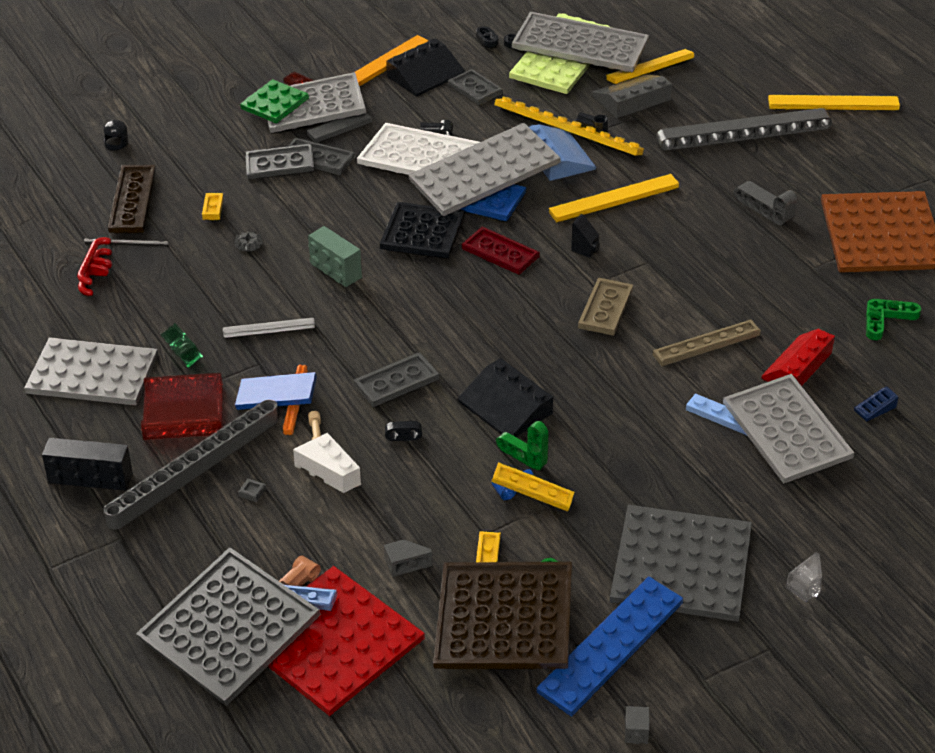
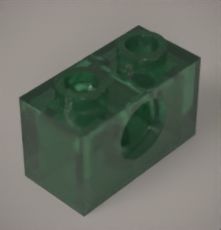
M176 323L160 334L171 350L188 368L203 357L196 345Z

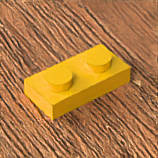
M206 193L202 211L203 220H220L224 200L223 193Z

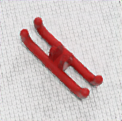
M101 237L95 239L84 258L77 274V278L80 281L78 289L83 295H93V290L85 287L93 283L90 275L107 276L109 269L112 267L110 260L99 258L102 255H111L112 250L108 248L97 250L99 245H109L111 243L110 238Z

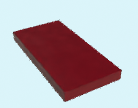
M483 226L462 243L463 250L518 275L540 257L539 251Z

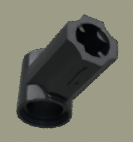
M582 112L578 114L576 122L581 123L582 127L586 128L589 126L595 128L596 132L601 133L603 131L608 133L607 116H592Z
M442 120L440 123L421 122L420 130L452 136L453 123L449 120Z

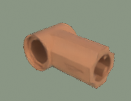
M301 555L293 563L292 569L279 582L284 585L303 586L307 581L313 582L318 577L321 567Z

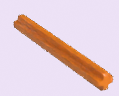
M300 364L297 366L296 374L308 372L306 365ZM300 404L288 405L283 425L284 435H292L294 433Z

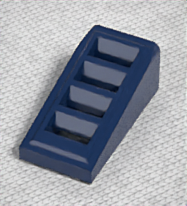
M886 386L854 407V411L867 422L897 408L898 396Z

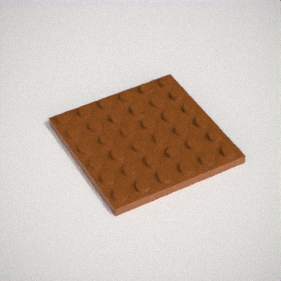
M925 191L821 195V203L839 272L935 269V223Z

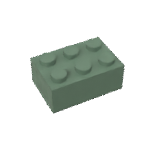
M325 226L308 235L309 260L314 267H317L324 274L345 287L362 278L361 251L359 248Z

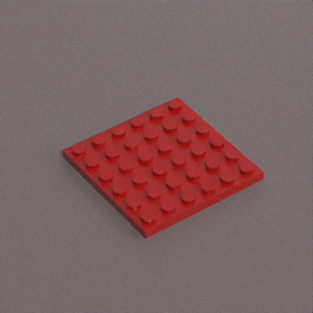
M335 566L306 586L336 590L337 598L332 610H320L321 615L267 666L329 716L425 639L423 631Z

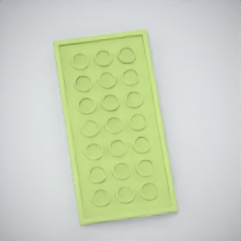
M559 13V14L556 16V17H561V18H566V19H571V20H576V21H581V22H586V23L601 25V24H597V23H595V22H593V21L583 20V19H581V18H579V17H571V16H568L567 14H560V13ZM527 51L509 72V78L568 94L591 64Z

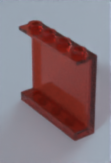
M221 373L148 377L143 379L145 386L143 420H141L143 440L210 436L222 428L223 384Z

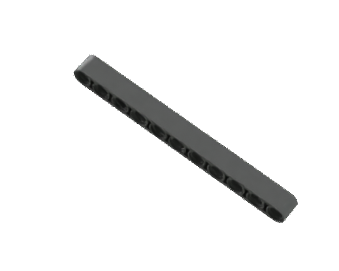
M824 108L665 128L657 132L656 139L663 150H674L825 130L832 125V119Z
M270 399L262 401L108 503L104 507L107 527L112 530L122 528L275 425L279 420L277 403Z

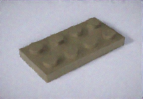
M598 278L578 322V328L614 336L632 294L633 285Z

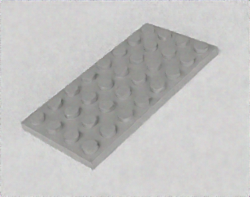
M530 12L514 38L512 48L535 54H544L550 57H559L565 60H574L579 63H589L594 66H604L609 69H619L624 72H633L647 45L649 35Z
M522 123L408 175L409 180L442 216H445L561 162L560 157L525 123Z

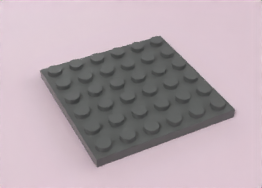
M628 505L610 593V602L621 604L649 576L683 597V604L675 612L739 622L752 522Z
M229 547L141 628L136 635L139 640L227 706L306 630L321 613L317 607Z

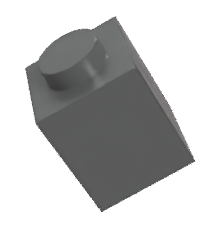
M626 706L625 743L648 744L649 707Z

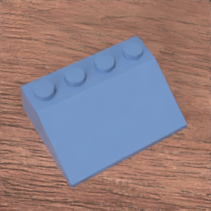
M539 124L529 127L560 157L561 163L543 170L549 181L596 170L594 163L570 132Z

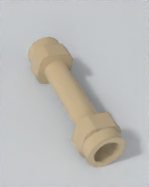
M311 411L308 414L309 425L312 426L313 432L312 440L321 436L319 426L321 418L318 411Z

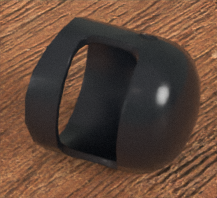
M120 120L108 121L104 125L103 130L105 148L114 151L128 145V129L126 124ZM110 138H121V143L119 145H110L106 143V141Z

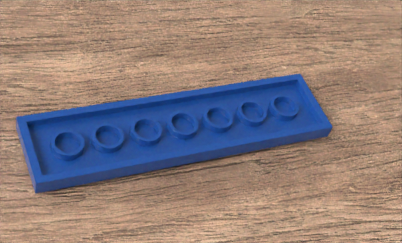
M648 576L569 655L568 669H555L537 687V693L572 717L683 604V597Z

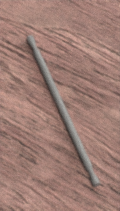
M84 239V242H93L95 239ZM111 240V243L168 245V241Z

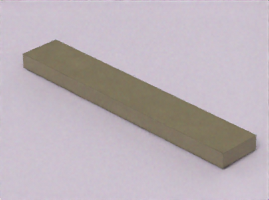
M748 320L653 350V356L661 366H665L760 336L761 330L752 320Z

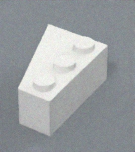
M328 433L293 449L295 467L306 469L314 477L317 475L324 479V483L345 493L361 485L360 467Z

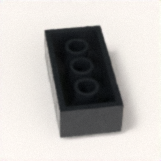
M49 438L42 453L47 480L51 484L127 491L133 475L128 445Z

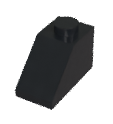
M580 214L572 223L571 251L590 258L600 248L599 234L585 215Z

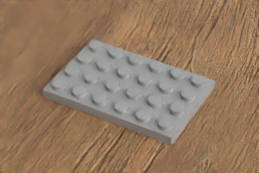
M353 72L290 85L293 88L308 93L309 99L277 124L268 120L270 133L366 113L356 73Z
M49 338L24 387L25 393L137 405L157 359L158 350Z
M792 374L723 398V404L783 484L854 457L853 450Z

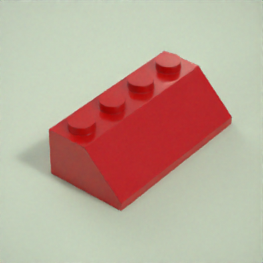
M820 329L799 335L765 371L761 379L770 382L792 374L802 386L832 354L835 336Z

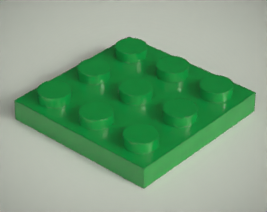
M272 79L240 103V106L244 111L277 124L308 100L309 96L304 91Z

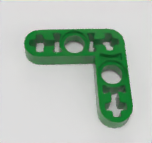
M883 299L869 300L866 307V336L871 340H880L884 332V317L916 320L920 317L921 306L913 302Z
M540 421L534 422L528 428L527 443L507 432H504L496 439V444L501 451L534 470H540L548 462V429Z

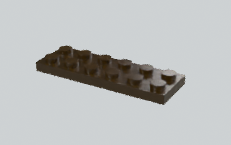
M121 165L108 223L109 233L144 232L156 172L155 165Z

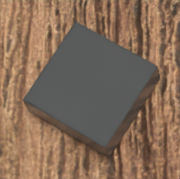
M247 479L238 491L239 497L257 502L265 492L266 484Z

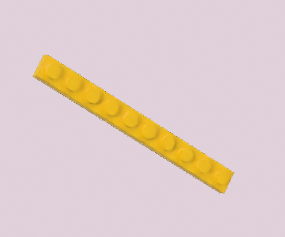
M503 96L502 99L495 100V106L635 156L643 155L644 148L639 147L638 143L624 142V138L610 137V133L596 132V129L593 127H582V124L579 122H568V119L565 117H554L551 112H540L537 107H526L525 103L516 101V103L512 102V99Z

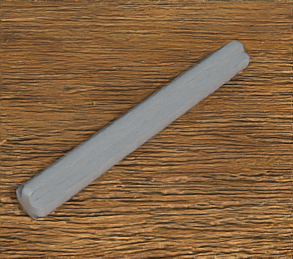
M311 317L229 326L223 328L224 338L313 329L315 328V320Z

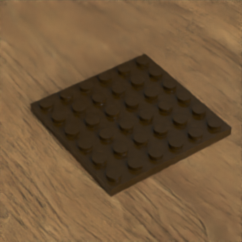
M444 562L433 658L434 669H568L572 562Z

